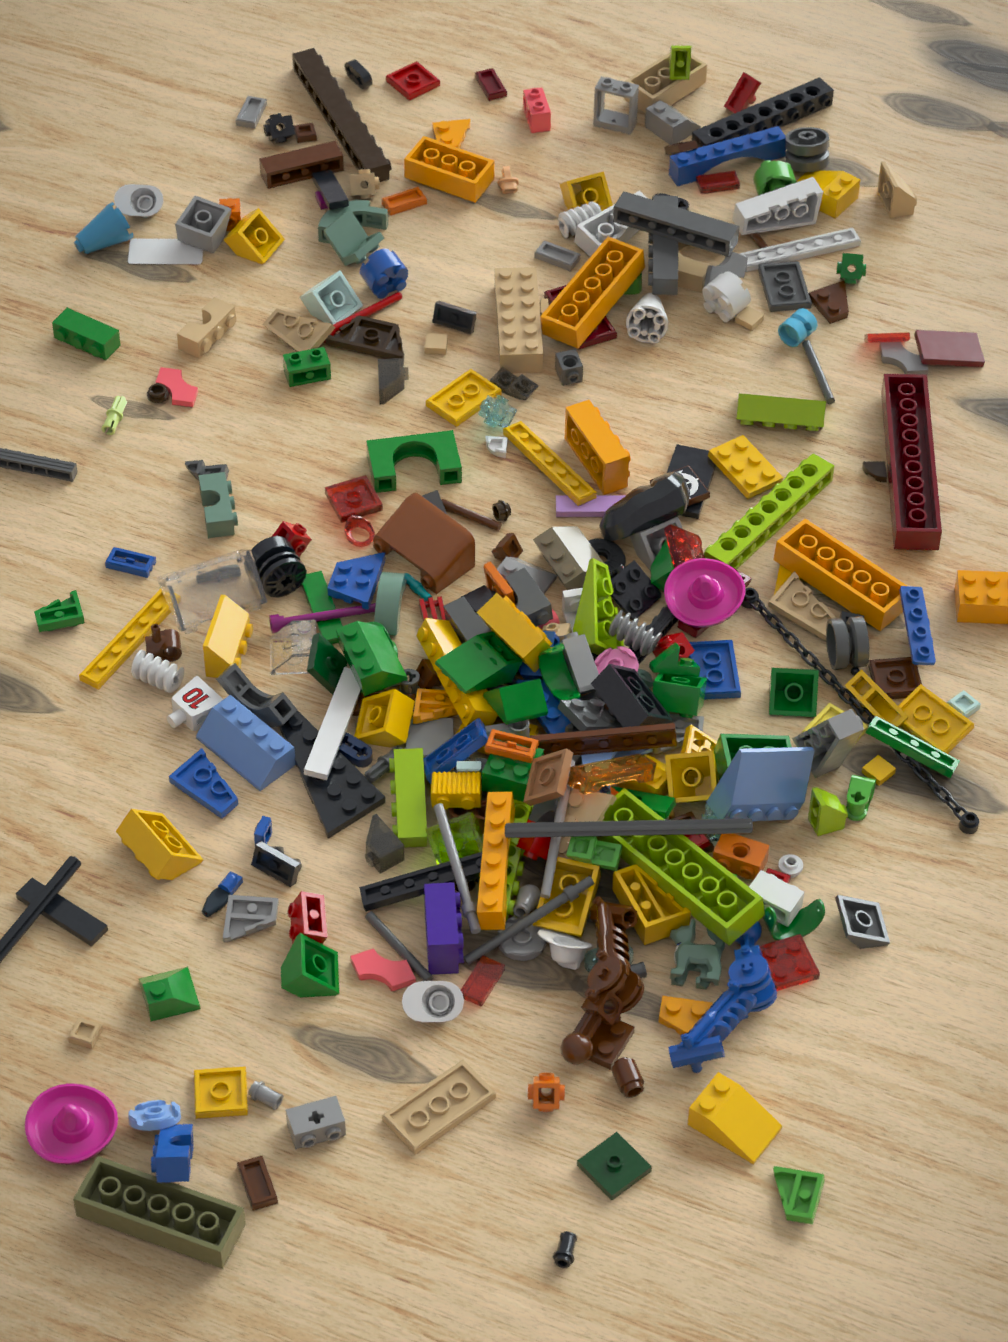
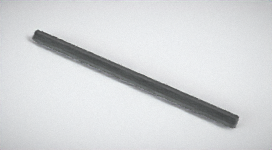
M750 818L505 824L506 838L752 833L753 822Z

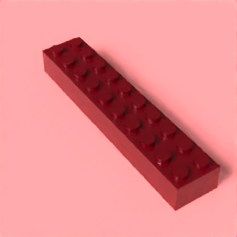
M884 374L881 396L894 549L939 550L942 526L927 375Z

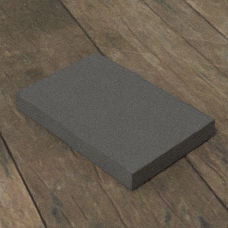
M799 261L758 265L759 276L770 312L798 310L800 308L811 309L812 303Z

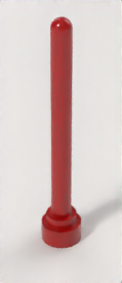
M396 292L333 324L335 329L330 335L334 337L340 327L350 323L358 315L368 317L401 300L402 294Z

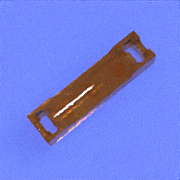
M634 754L572 766L567 785L575 787L576 784H579V792L589 794L598 792L603 786L636 780L638 783L653 781L657 763L642 754Z

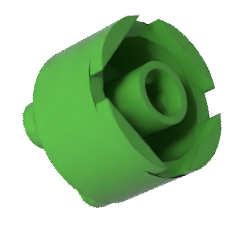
M766 160L762 162L753 178L758 196L797 183L791 165L783 161Z

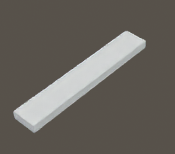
M848 228L739 254L748 257L745 271L749 272L757 270L758 265L792 262L858 247L861 244V240L853 228Z
M344 667L305 765L304 775L327 780L361 694V689L351 668Z

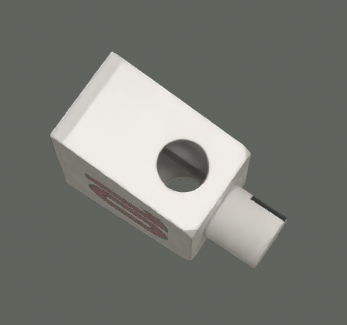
M196 676L172 697L173 713L167 716V721L172 728H176L184 723L192 731H197L201 728L212 707L221 702L223 698L199 676Z

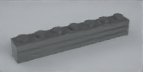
M0 448V467L70 482L74 481L78 473L77 464L71 461L67 462L46 456Z

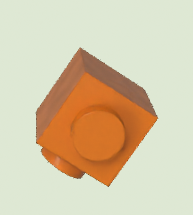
M240 198L219 199L220 205L231 208L226 231H232L241 220Z

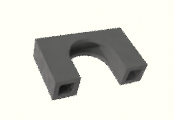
M525 567L505 576V581L514 592L516 608L520 612H524L535 626L545 624L553 619L551 603ZM464 596L443 606L445 619L451 623L462 644L477 634L492 631L480 616L474 612Z

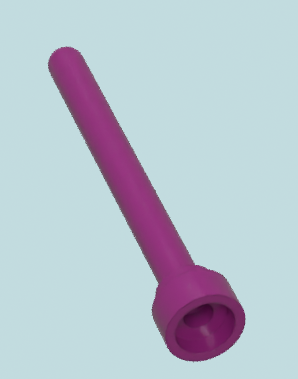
M376 603L371 604L369 610L363 609L362 605L285 618L284 616H279V614L269 615L270 629L273 634L282 632L287 626L375 613Z

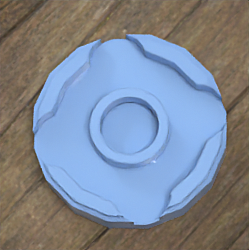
M162 1100L140 1103L135 1106V1111L130 1110L128 1112L129 1125L134 1129L145 1131L171 1127L181 1120L180 1106L175 1102H171V1105H166V1102Z

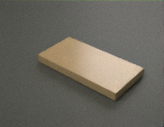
M461 1060L383 1114L382 1121L416 1155L496 1099V1092L464 1060Z

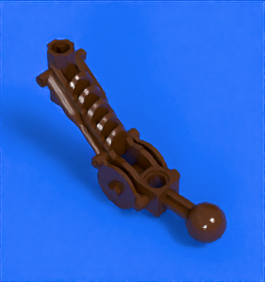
M596 897L593 900V904L589 909L590 919L595 923V929L597 930L596 938L598 940L596 943L598 950L596 956L598 962L588 975L587 984L589 988L584 994L587 998L581 1006L588 1014V1017L579 1032L568 1034L561 1044L563 1058L572 1065L583 1064L590 1059L593 1052L591 1039L601 1023L608 1025L618 1023L621 1020L620 1015L635 1007L644 993V984L639 975L631 971L630 955L628 953L629 945L627 944L628 936L625 931L629 927H634L637 923V911L632 906L604 902L600 897Z

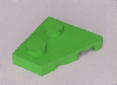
M774 1166V1177L786 1220L813 1224L825 1182L824 1174Z

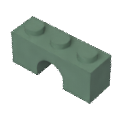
M225 472L198 475L202 506H207L204 507L208 538L235 535L234 526L238 525L237 513H232V510H235L234 496L229 497V494H232L231 480H226Z

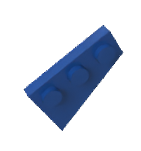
M202 748L169 775V782L221 819L238 805V798L227 782L220 777L216 767L212 762L210 763Z

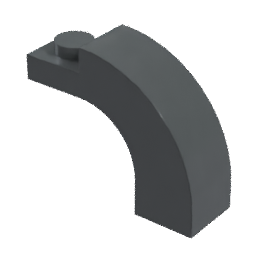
M236 663L231 664L216 679L228 695L233 696L271 728L284 725L297 711V708L284 692L269 695L256 688Z

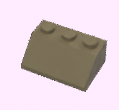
M578 526L551 527L533 539L541 554L567 590L583 588L590 559L594 558L604 563Z

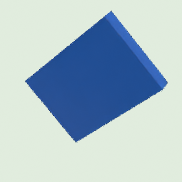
M733 640L689 642L695 651L688 658L693 659L699 665V677L707 678L704 700L741 698Z
M480 718L474 720L423 759L425 777L430 784L434 771L436 773L439 771L447 773L457 765V761L465 760L487 743L488 737L485 725Z

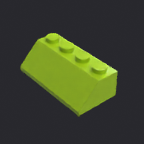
M739 393L736 420H741L740 424L753 425L754 421L762 422V426L775 427V423L784 424L786 429H797V425L806 426L805 430L819 431V427H824L826 401Z

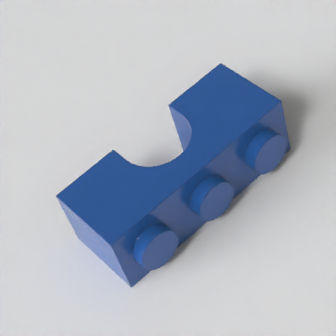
M175 1124L161 1129L159 1135H155L153 1157H151V1172L156 1173L157 1183L190 1181V1159L193 1158L194 1151L193 1124Z

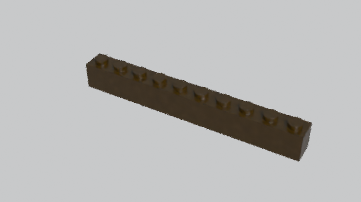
M314 48L292 53L294 72L356 169H370V173H375V177H379V182L389 180V171L392 169L390 160L385 158L382 148L377 146L374 136L368 132L367 125L362 123L359 113L353 109L352 102L347 100L344 90L340 89L337 79L331 75L329 67L325 66L322 56L318 55Z

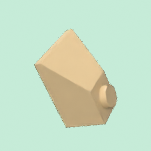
M881 161L877 194L890 219L914 215V208L917 205L916 195L912 193L909 186L885 161Z

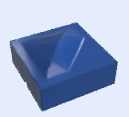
M262 816L254 830L255 845L261 841L268 844L272 835V821L270 817Z

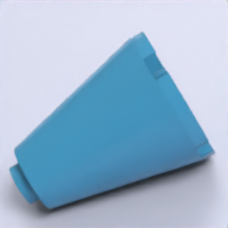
M113 202L109 203L75 236L76 241H74V244L80 253L83 251L85 254L134 238L133 232L129 234L127 231L130 228L127 220L118 207L116 209L113 208Z

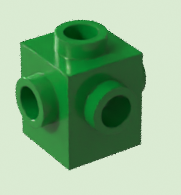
M842 253V261H837L836 274H840V279H844L846 284H856V281H861L862 276H866L867 264H863V254ZM848 266H854L855 271L849 272Z

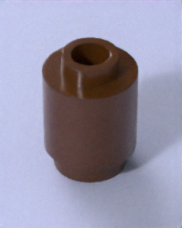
M628 1057L616 1060L611 1071L620 1092L627 1098L641 1094L644 1091V1080L636 1061Z

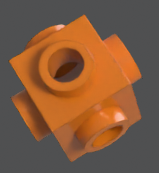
M547 1072L539 1073V1076H533V1084H528V1100H533V1109H538L541 1112H552L554 1109H559V1101L565 1100V1085H560V1077H555L554 1073ZM541 1088H551V1091L543 1093Z

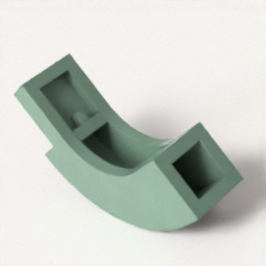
M368 200L349 201L348 207L328 210L322 216L318 225L319 242L329 243L323 233L324 230L348 210L352 211L362 227L387 230L388 209L372 207Z
M382 572L379 580L374 622L383 625L389 635H397L399 632L401 602L407 582L404 573Z

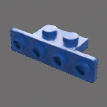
M901 586L899 591L912 663L914 665H935L936 658L933 638L931 637L930 621L927 615L923 588Z

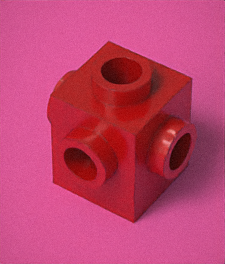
M282 521L271 536H280L287 539L299 557L312 540L307 535V529L299 523L291 524Z
M680 632L662 637L652 652L657 657L673 643H677L680 646L678 661H680V658H688L695 650L684 633Z

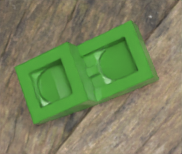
M596 836L571 837L566 856L579 862L617 871L623 848L620 844L598 841Z

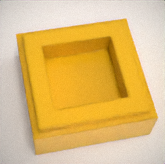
M877 755L862 767L861 773L868 778L876 779V784L880 786L895 774L896 768Z

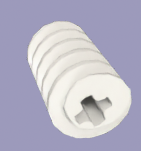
M589 202L588 205L584 204L581 207L578 206L567 210V212H561L558 216V225L563 237L568 238L569 233L574 236L578 224L602 212L596 202Z
M142 649L136 654L131 669L133 678L141 679L142 682L157 686V688L164 689L168 693H173L178 689L184 676L183 667L177 670V664L173 663L170 665L168 660L162 662L161 657L157 656L154 658V655L151 653L146 655V652Z

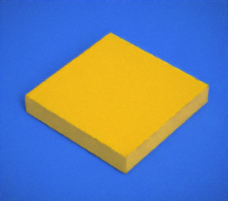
M246 1066L194 1070L196 1119L248 1115Z

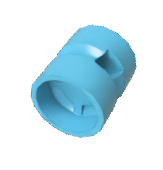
M800 308L778 327V334L785 344L797 347L817 329V320L809 310Z

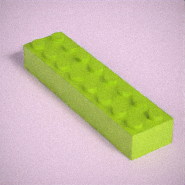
M625 788L615 795L617 799L613 805H609L603 821L664 820ZM684 835L596 836L599 841L622 845L623 849L620 858L630 866L637 864L658 883V887L666 894L670 893L673 895L674 900L681 907L688 908L695 919L729 946L765 916L763 898Z

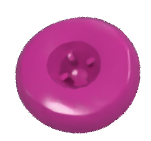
M706 558L693 559L673 569L665 583L664 596L671 613L682 623L698 628L712 627L728 620L738 611L745 596V583L741 575L724 562Z
M82 1084L57 1085L45 1090L33 1101L26 1114L25 1133L31 1148L46 1161L60 1165L78 1164L93 1158L109 1145L116 1132L118 1114L112 1101L95 1088Z

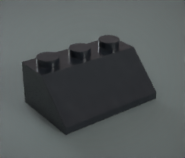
M608 664L591 682V685L596 690V696L606 703L609 707L608 712L618 719L622 725L621 728L667 724L674 721L635 669Z

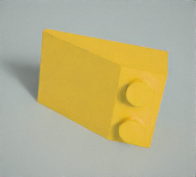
M819 170L806 172L796 181L800 182L814 177L823 191L819 211L836 219L858 199L861 179L845 171Z
M557 857L550 898H542L540 896L537 909L563 893L564 888L571 884L574 886L588 876L592 878L594 885L578 894L579 897L574 901H567L533 923V926L582 937L590 914L589 909L597 893L601 877L600 866Z
M719 1072L689 1107L687 1125L753 1165L782 1129V1125L740 1084Z

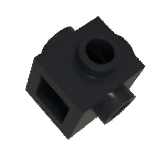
M281 113L270 115V119L265 121L266 125H263L265 136L269 137V141L275 140V143L286 142L287 138L295 135L291 115L282 116Z

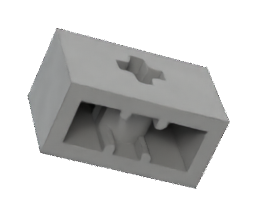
M337 1096L286 1109L287 1126L295 1149L309 1148L317 1143L328 1140L334 1141L346 1135L345 1119Z

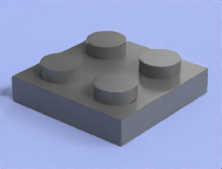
M572 699L561 700L558 709L579 731L621 728L622 726L603 707V703L599 700Z

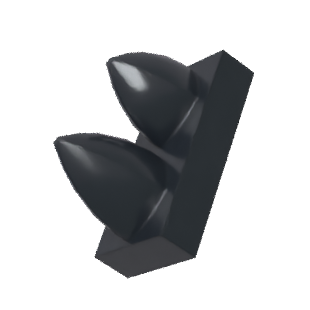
M438 300L435 303L432 322L471 334L474 332L477 312Z
M262 841L255 845L251 862L252 866L289 887L296 884L298 873L302 868L300 859L290 858L285 855L284 848L281 846L271 847Z

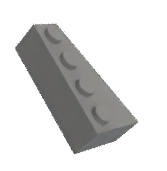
M850 709L792 738L797 747H813L815 750L811 766V772L815 778L840 768L863 732V722L854 713L853 709Z

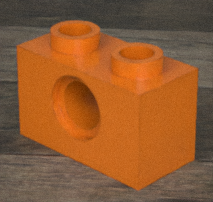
M721 834L713 851V859L731 873L745 879L754 880L760 870H764L768 861L770 845L737 834Z

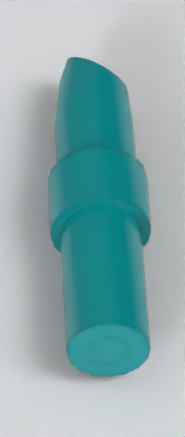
M404 573L405 579H407L406 583L410 586V589L415 594H418L421 599H424V602L428 601V598H433L418 580L409 573Z

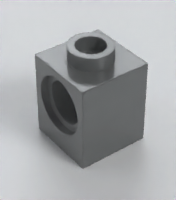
M576 349L555 353V370L562 386L583 382V365Z

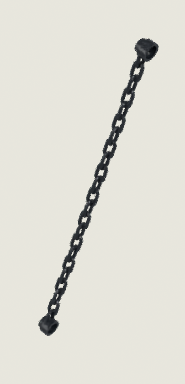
M746 588L741 605L745 608H753L759 611L765 618V621L773 629H777L783 636L784 641L790 647L795 648L809 666L819 670L820 678L826 684L833 687L838 696L856 711V714L863 722L870 725L874 715L867 708L862 707L856 700V697L838 682L836 676L831 671L824 668L819 659L811 651H808L792 632H789L783 626L782 621L776 615L770 613L765 604L759 599V594L754 588ZM772 617L777 621L775 625L771 622ZM790 636L795 639L793 644L788 640ZM808 654L813 658L812 663L807 659ZM827 673L832 677L830 682L825 678ZM845 692L850 696L849 701L843 696ZM864 711L869 715L867 720L862 716ZM892 748L900 760L907 763L922 782L927 783L940 801L946 803L953 810L954 815L960 820L959 829L965 834L976 833L979 827L977 815L959 806L952 798V795L943 786H940L933 779L932 774L925 767L920 766L915 759L906 756L905 759L900 754V751ZM921 770L927 774L925 779L919 774ZM941 790L946 794L945 799L939 794ZM961 810L965 813L962 816L958 814Z

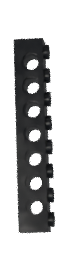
M820 77L692 131V141L695 140L699 148L777 126L781 128L831 106L834 89Z

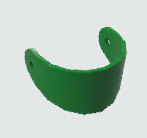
M563 643L540 652L538 656L540 672L553 696L560 701L578 699L580 693L566 665L562 651L564 650Z
M821 899L814 900L808 906L799 910L788 927L777 922L776 913L772 907L764 909L765 916L762 918L774 940L788 942L800 939L815 930L825 916V906Z

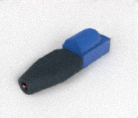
M230 871L218 885V888L214 889L207 897L202 914L210 917L222 909L228 902L229 895H233L243 883V877Z

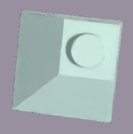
M341 270L300 296V299L312 316L324 323L335 324L349 317L363 306Z

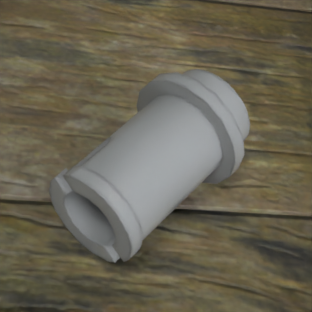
M255 1081L248 1092L252 1100H259L274 1110L280 1106L284 1097L283 1094H279L265 1086L263 1081Z

